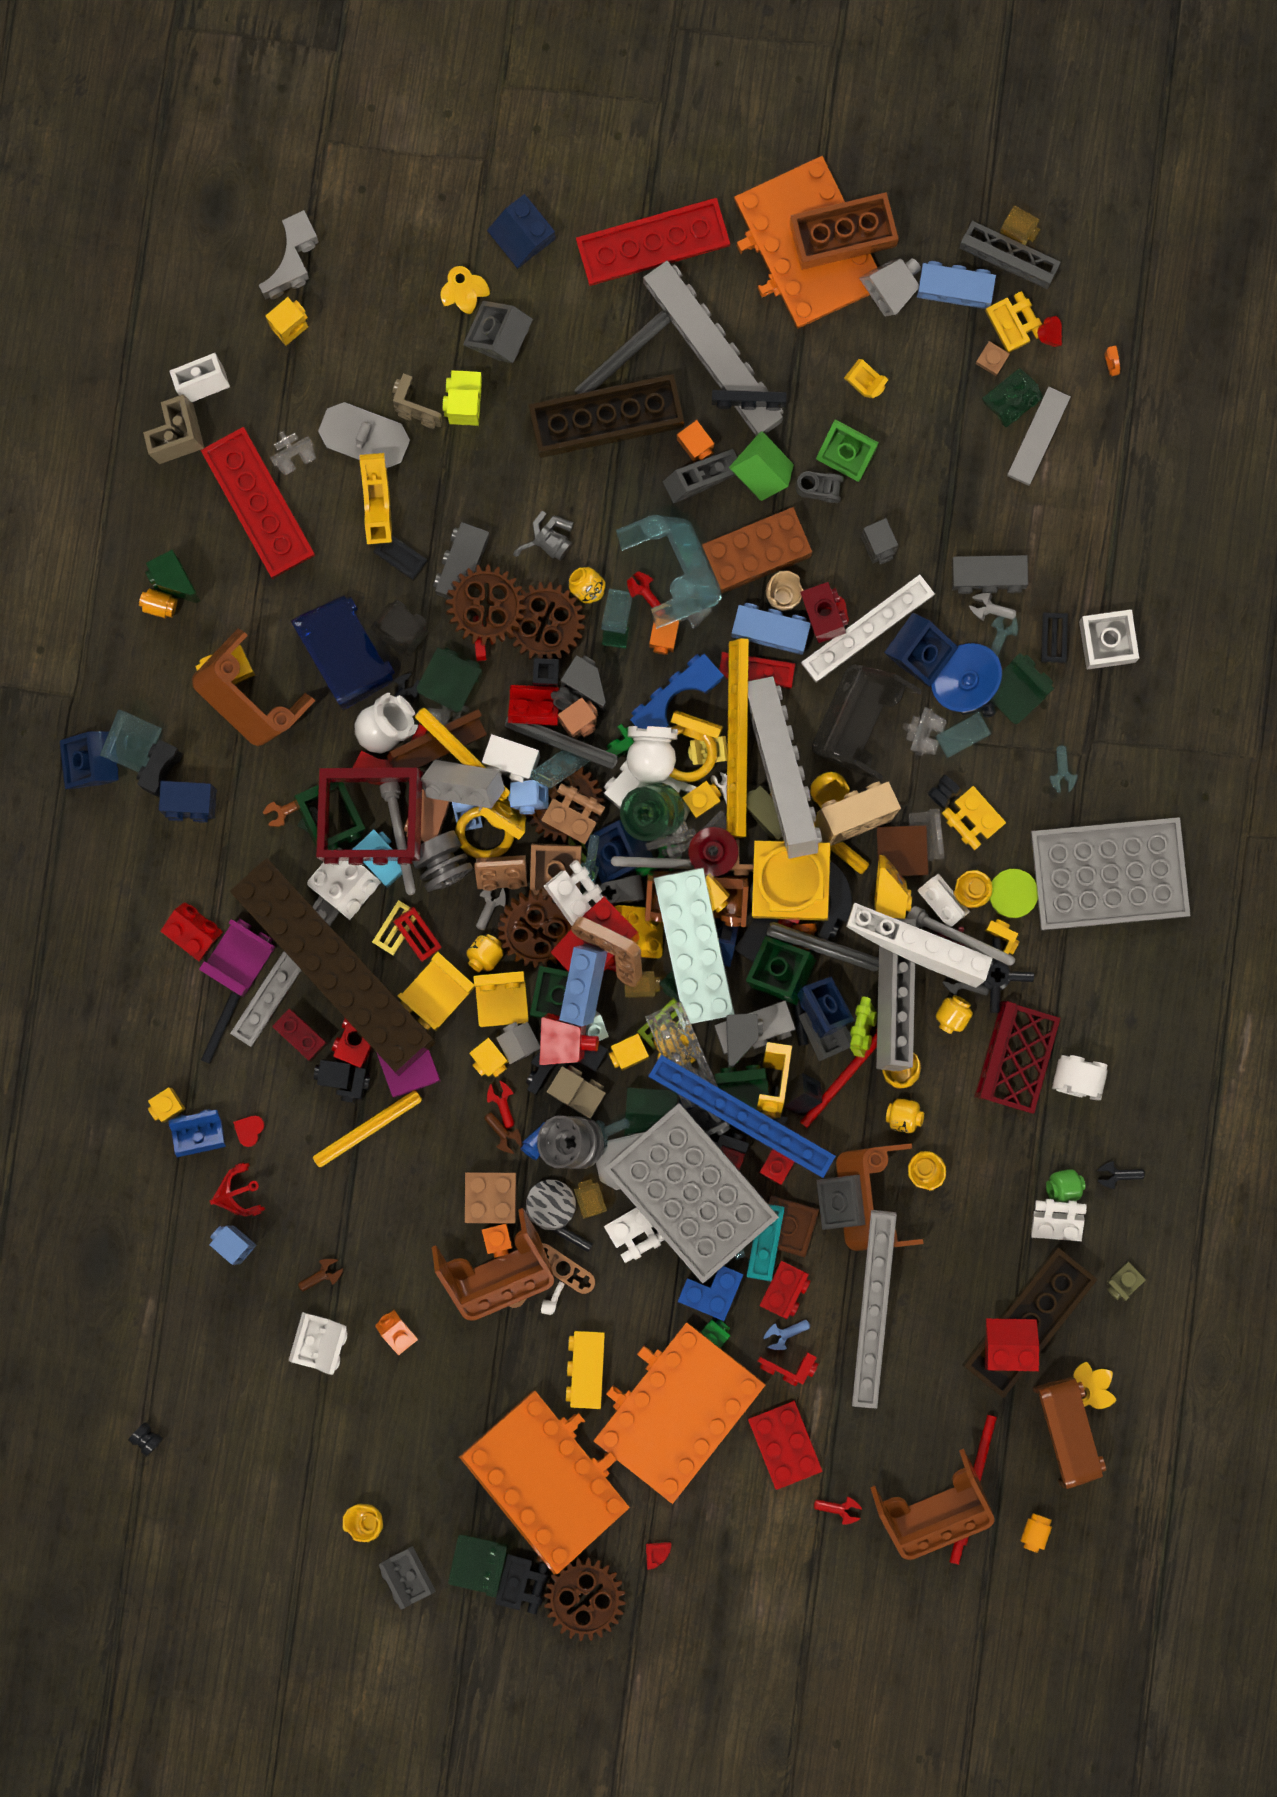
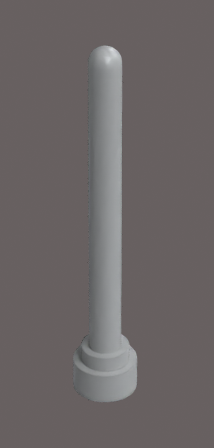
M383 783L380 785L381 797L388 802L397 850H407L397 801L401 794L399 783ZM400 865L406 893L413 895L416 889L411 865Z
M614 856L611 859L613 866L695 869L690 859Z
M914 906L908 913L907 918L916 919L917 928L925 926L1007 965L1015 963L1013 956L929 918L926 911L920 907Z

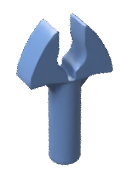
M803 1320L782 1330L777 1328L775 1323L767 1330L763 1339L773 1334L781 1335L778 1342L768 1346V1348L785 1350L787 1349L785 1346L786 1340L810 1329V1324L807 1320Z

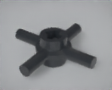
M993 938L992 947L1002 951L1003 938ZM992 958L986 981L983 982L987 988L991 989L990 1013H1000L1001 989H1004L1010 981L1034 982V972L1010 971L1007 964ZM995 969H997L999 974H1002V978L997 979L998 982H995V978L990 975L992 972H995Z

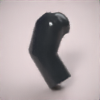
M989 700L983 706L971 711L961 712V714L967 715L983 712L984 717H992L996 713V705L993 701Z

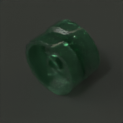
M664 783L648 784L633 789L622 800L620 808L621 822L625 830L633 838L641 841H653L676 832L682 824L685 814L684 803L679 793L672 786Z

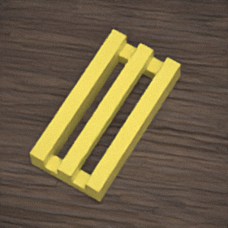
M399 900L372 941V943L393 956L404 940V937L400 934L392 948L388 947L398 931L397 927H393L384 943L380 942V939L399 909H404L403 913L410 909L409 906ZM412 915L410 920L414 924L416 920ZM406 924L404 928L407 932H409L410 928Z

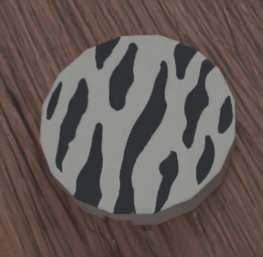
M545 1180L537 1183L530 1190L526 1199V1211L529 1219L545 1230H556L564 1227L572 1219L576 1210V1199L572 1190L566 1184L557 1180Z

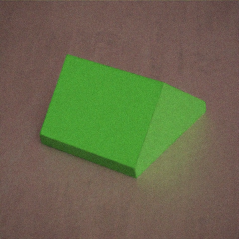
M834 420L816 460L859 482L873 458L879 442Z
M761 431L729 466V469L762 501L789 486L794 464Z

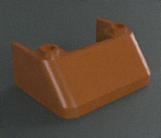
M238 628L193 675L192 686L251 744L261 746L289 729L315 700L304 693L290 709L277 706L265 715L231 682L240 671L239 662L231 653L248 636Z
M648 872L645 921L663 922L654 878L679 872ZM734 875L714 876L730 894L726 899L729 904L719 913L714 910V918H720V920L725 921L726 926L737 927L741 923V927H746L748 878Z
M912 1143L845 1151L837 1157V1177L860 1175L866 1225L843 1227L845 1243L851 1250H867L871 1210H874L870 1173H878L886 1168L888 1164L887 1152L912 1149ZM895 1230L893 1247L923 1244V1239L898 1241Z
M523 1208L518 1210L522 1230L516 1234L514 1239L517 1250L508 1255L473 1268L468 1260L462 1258L446 1262L436 1245L432 1247L435 1273L465 1319H480L552 1287L554 1283L552 1268L539 1234Z
M1068 1377L1032 1387L1033 1392L1039 1394L1062 1479L1058 1480L1059 1485L1069 1489L1103 1477L1102 1472L1106 1471L1103 1457H1098L1082 1400V1397L1086 1396L1082 1382L1077 1383L1075 1378Z
M964 1449L959 1450L965 1468L954 1473L952 1477L954 1488L908 1506L906 1500L900 1497H893L883 1501L876 1486L870 1487L879 1517L902 1558L907 1560L916 1559L986 1530L993 1525L994 1516Z

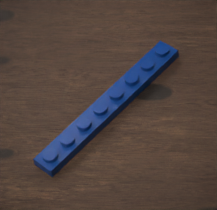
M660 1055L648 1076L821 1178H824L836 1157L663 1055Z

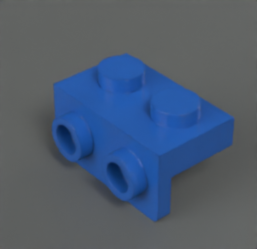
M203 1110L198 1114L189 1116L180 1115L168 1121L172 1131L176 1157L226 1147L222 1120L217 1110Z

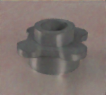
M561 687L559 691L551 693L554 705L560 710H565L580 699L574 695L572 690L566 687Z

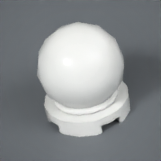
M386 693L378 698L374 705L365 708L358 715L355 722V736L359 744L368 751L379 754L390 751L400 741H404L415 734L418 728V724L414 725L412 717L415 715V711L402 696L394 697L390 693Z
M638 726L628 727V737L633 738L635 742L629 747L626 759L628 769L636 779L647 784H656L668 778L676 762L675 750L670 742L671 740H677L678 729L671 730V728L647 726V729H641Z

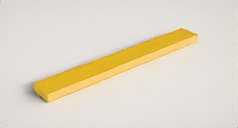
M743 638L729 642L726 830L735 839L746 837L749 639Z

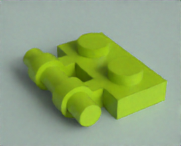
M862 997L860 1005H857L855 1026L851 1028L850 1032L852 1037L850 1049L854 1056L864 1057L866 1050L870 1049L872 1042L871 1028L872 1026L875 1027L877 1022V1012H875L871 999L868 997Z

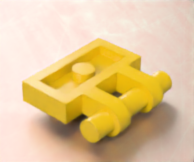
M1022 291L1014 295L1017 304L1012 306L1007 297L987 307L985 310L1008 353L1030 342L1027 335L1028 332L1032 331L1036 339H1038L1037 331L1039 326L1042 325L1040 319L1035 317L1031 309L1032 304L1030 300L1025 298ZM1022 312L1028 323L1022 325L1017 313Z
M974 786L954 802L960 809L958 813L955 814L949 807L942 812V815L948 820L946 823L951 828L954 827L963 837L961 840L965 844H969L974 851L981 845L980 841L976 838L979 833L987 840L1006 824ZM965 816L975 826L971 831L961 821Z

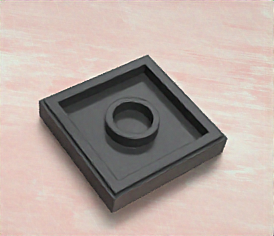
M860 1175L816 1180L822 1230L866 1225Z

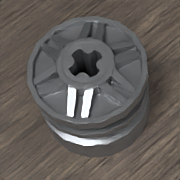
M454 830L443 833L421 844L420 861H412L416 869L427 866L428 870L420 876L422 881L433 878L424 885L427 892L451 886L473 870L471 863L459 866L468 858L466 854L457 856L453 854L462 846Z
M554 1116L548 1119L540 1128L537 1137V1148L545 1163L554 1168L586 1169L593 1166L601 1157L604 1149V1136L601 1128L592 1119L587 1117Z

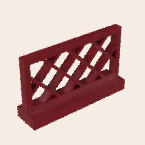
M1001 1001L1000 1013H997L974 1097L1034 1114L1061 1018L1019 1006L1009 1001ZM1017 1011L1026 1013L1030 1021L1029 1024L1020 1029L1015 1022ZM1032 1015H1033V1016H1036V1017H1039V1018H1037L1036 1020H1034L1033 1017H1032ZM1043 1019L1053 1021L1050 1032L1042 1036L1036 1023ZM1033 1026L1038 1039L1027 1044L1021 1032ZM1018 1035L1024 1047L1012 1053L1008 1045L1009 1039ZM1041 1041L1045 1049L1044 1055L1035 1059L1029 1047ZM1026 1050L1032 1062L1020 1068L1015 1055ZM1011 1058L1017 1071L1005 1076L1001 1069L1002 1064ZM1034 1065L1038 1072L1037 1080L1029 1083L1023 1071ZM1019 1074L1025 1086L1014 1092L1008 1079ZM1004 1082L1010 1095L1003 1099L994 1097L996 1086ZM1026 1089L1032 1097L1029 1107L1021 1105L1016 1095ZM1013 1098V1100H1014L1015 1103L1010 1102V1101H1007V1100Z

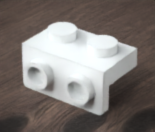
M939 874L932 877L917 890L949 927L955 925L970 912L967 907L958 903L953 890Z

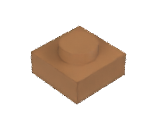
M989 341L976 364L997 376L1010 353Z

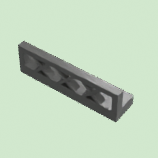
M974 221L971 222L959 247L963 251L1047 290L1061 263ZM973 230L982 232L986 242L972 237ZM1001 241L1006 244L1008 252H1004L992 246V244ZM1019 252L1027 253L1030 262L1015 257L1014 254ZM1046 262L1052 265L1053 268L1049 273L1036 267V264Z

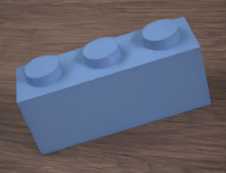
M929 261L928 264L923 263L917 298L986 309L992 303L996 275L991 274L990 271L985 269H977L975 272L966 270V267L960 265H953L951 268L942 266L940 262Z
M750 603L738 606L731 634L732 638L749 639V642L803 655L811 625L810 622H806L807 618L798 615H792V618L782 616L783 612L774 609H768V612L758 610L759 606Z
M587 944L573 948L559 1020L579 1026L594 1023L607 957L606 951Z
M227 1225L216 1229L210 1237L213 1241L209 1244L232 1265L241 1264L257 1246L237 1227Z

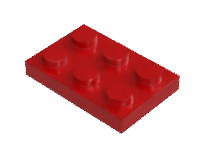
M795 1401L748 1419L776 1490L823 1472Z

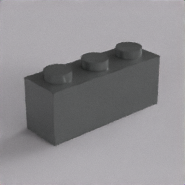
M461 522L459 528H454L450 540L454 543L451 551L446 550L442 560V564L445 565L442 574L437 573L433 587H436L435 591L438 596L452 599V597L447 595V591L455 590L451 586L453 581L460 583L457 576L461 573L467 577L466 570L468 568L475 573V567L480 565L490 538L488 531Z
M1027 555L953 557L951 560L952 590H958V594H971L973 590H983V593L993 594L997 593L998 589H1007V593H1021L1022 589H1026L1028 586Z

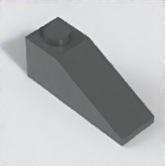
M731 449L675 470L663 481L673 503L692 497L735 476L729 469V466L737 459L734 450Z

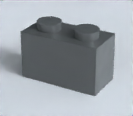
M885 518L863 528L861 539L872 564L878 561L880 564H884L892 560L898 548V543L887 519Z

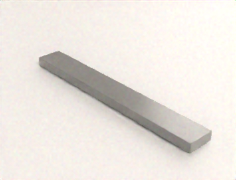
M321 896L318 897L313 905V909L331 926L339 911ZM284 951L230 1033L250 1047L254 1045L302 971Z
M871 1210L852 1406L877 1409L896 1212Z

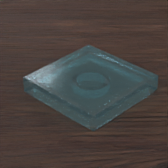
M118 710L100 756L139 772L142 766L146 767L150 759L147 757L151 746L157 743L162 728L127 712Z

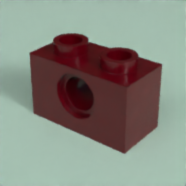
M829 582L800 592L818 643L846 634L844 626L848 624L844 610H838L836 603L841 601L836 588L831 589ZM829 607L832 609L829 615H820V611L823 608Z
M288 1009L272 1026L310 1062L328 1045L322 1037L291 1009Z

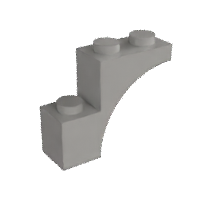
M304 210L282 220L287 237L286 252L276 272L265 282L259 284L265 300L268 298L276 299L284 294L283 291L291 287L293 289L299 288L309 279L298 252L312 250L319 241Z

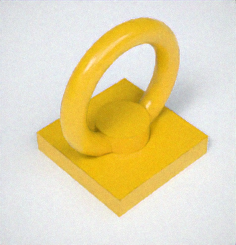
M676 710L672 716L671 723L677 725L671 727V730L678 729V735L683 734L704 741L707 747V758L704 764L696 771L682 772L674 768L669 776L681 782H694L704 778L714 767L717 759V747L713 737L717 739L720 737L723 726Z
M508 798L503 801L497 800L491 809L479 806L469 809L459 818L455 828V833L462 845L460 848L473 858L500 857L509 850L514 837L519 840L524 835L526 815L520 814L519 810L510 807ZM484 816L491 825L505 830L502 843L491 850H480L473 847L465 836L466 826L472 819Z

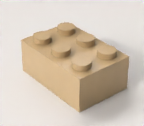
M880 781L867 786V790L858 793L857 790L850 792L844 796V800L839 802L831 800L824 803L821 810L817 812L816 822H813L815 828H820L822 843H830L832 846L891 822L901 807L889 781L883 784Z

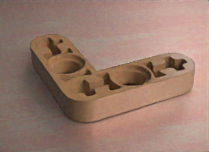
M578 917L571 927L572 932L578 938L615 955L616 974L619 980L628 986H636L642 977L640 947L634 941L587 918Z
M542 1243L543 1247L548 1249V1261L552 1268L553 1276L582 1294L589 1293L594 1289L595 1278L590 1272L550 1245ZM561 1261H566L570 1264L571 1270L566 1276H561L556 1271V1266ZM575 1268L580 1270L577 1275L581 1278H584L586 1275L590 1277L588 1282L591 1286L589 1288L584 1287L580 1289L578 1287L580 1283L576 1279H573V1283L567 1281L573 1275ZM526 1299L517 1302L513 1305H510L509 1307H520L526 1301Z

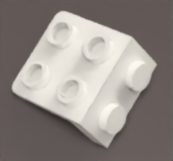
M339 861V865L324 864L323 862L308 880L307 885L350 920L369 896L375 892L381 881L362 865H349L348 861Z
M302 1312L289 1361L333 1375L340 1364L339 1354L341 1347L347 1339L346 1326L327 1318Z

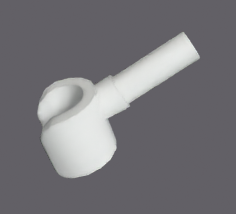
M720 772L722 776L721 783L718 784L717 778L713 775L711 776V783L720 788L727 805V775Z
M559 1281L551 1301L543 1299L541 1313L552 1315L555 1312L558 1297L565 1285L563 1282Z

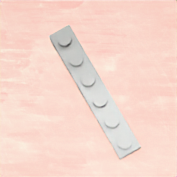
M918 575L848 627L846 634L833 638L802 661L801 664L815 683H817L932 598L935 593L922 576Z

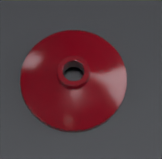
M707 827L698 831L691 839L688 849L689 859L695 869L704 867L705 875L711 873L713 876H720L730 871L735 865L738 858V845L733 835L727 830L720 827ZM711 846L718 848V852L715 855H711L708 852Z

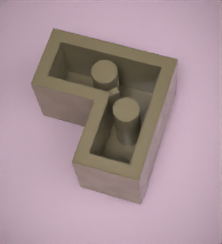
M184 395L161 402L166 425L143 432L148 454L157 463L162 464L204 449L194 404Z
M571 1065L567 1069L562 1066L547 1093L591 1119L606 1095L602 1091L604 1086L593 1079L588 1083L581 1078L583 1073Z

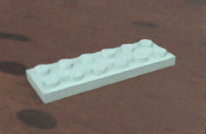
M704 867L655 877V887L685 1025L734 1015Z

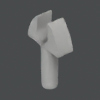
M982 593L972 597L975 601L984 602L986 607L976 608L969 605L972 612L982 621H984L985 615L989 613L1011 620L1016 617L1015 610L992 604L991 593Z
M502 888L500 896L494 899V901H491L492 891L483 890L480 897L485 898L486 904L476 924L478 929L485 930L495 907L499 905L504 907L506 905L504 888Z

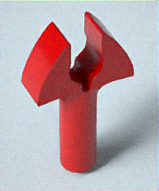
M636 572L633 576L639 581L640 586L633 577L627 580L631 597L633 598L637 594L642 595L657 614H661L665 607L649 589V583L653 579L642 572Z
M478 615L473 617V622L478 621ZM477 638L475 641L476 661H485V645L482 646L480 639Z
M500 1081L503 1089L502 1098L500 1099L499 1096L494 1094L493 1086L490 1084L487 1102L493 1101L498 1104L505 1128L513 1127L515 1124L507 1103L508 1097L514 1095L513 1091L504 1082Z
M848 1496L843 1504L815 1500L814 1502L815 1510L840 1514L843 1518V1525L860 1520V1517L849 1516L845 1512V1509L848 1510L851 1507L862 1510L861 1506Z

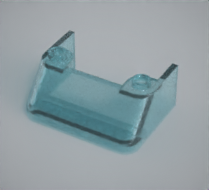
M651 515L616 530L622 551L649 539L655 540L667 536L685 574L676 578L671 583L670 592L673 600L651 608L656 629L709 608L720 601L721 589L693 526L687 519Z

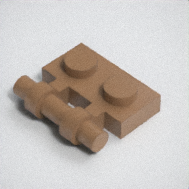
M561 783L557 792L565 796L563 802L552 799L541 821L586 844L597 823L588 817L592 811L601 816L605 807L597 803V799L593 797L588 798L577 792V788L573 786L568 787ZM572 801L585 807L582 814L569 807Z

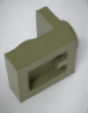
M1126 1262L1106 1281L1110 1286L1107 1290L1117 1301L1120 1298L1126 1301L1146 1279L1129 1262Z

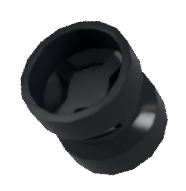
M943 775L939 779L938 787H932L927 794L941 808L946 809L950 805V798L957 797L962 790L952 779Z
M144 1422L130 1436L128 1441L132 1445H138L141 1453L147 1457L163 1441V1438L159 1434L151 1432V1426Z

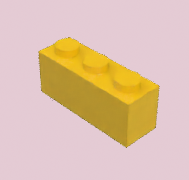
M574 1331V1336H569L568 1351H573V1361H568L567 1376H572L571 1387H566V1402H571L570 1407L601 1409L605 1332Z

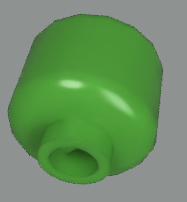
M1073 1169L1055 1172L1050 1176L1049 1181L1046 1182L1047 1194L1055 1202L1068 1203L1069 1200L1077 1201L1082 1197L1083 1190H1085L1084 1178Z

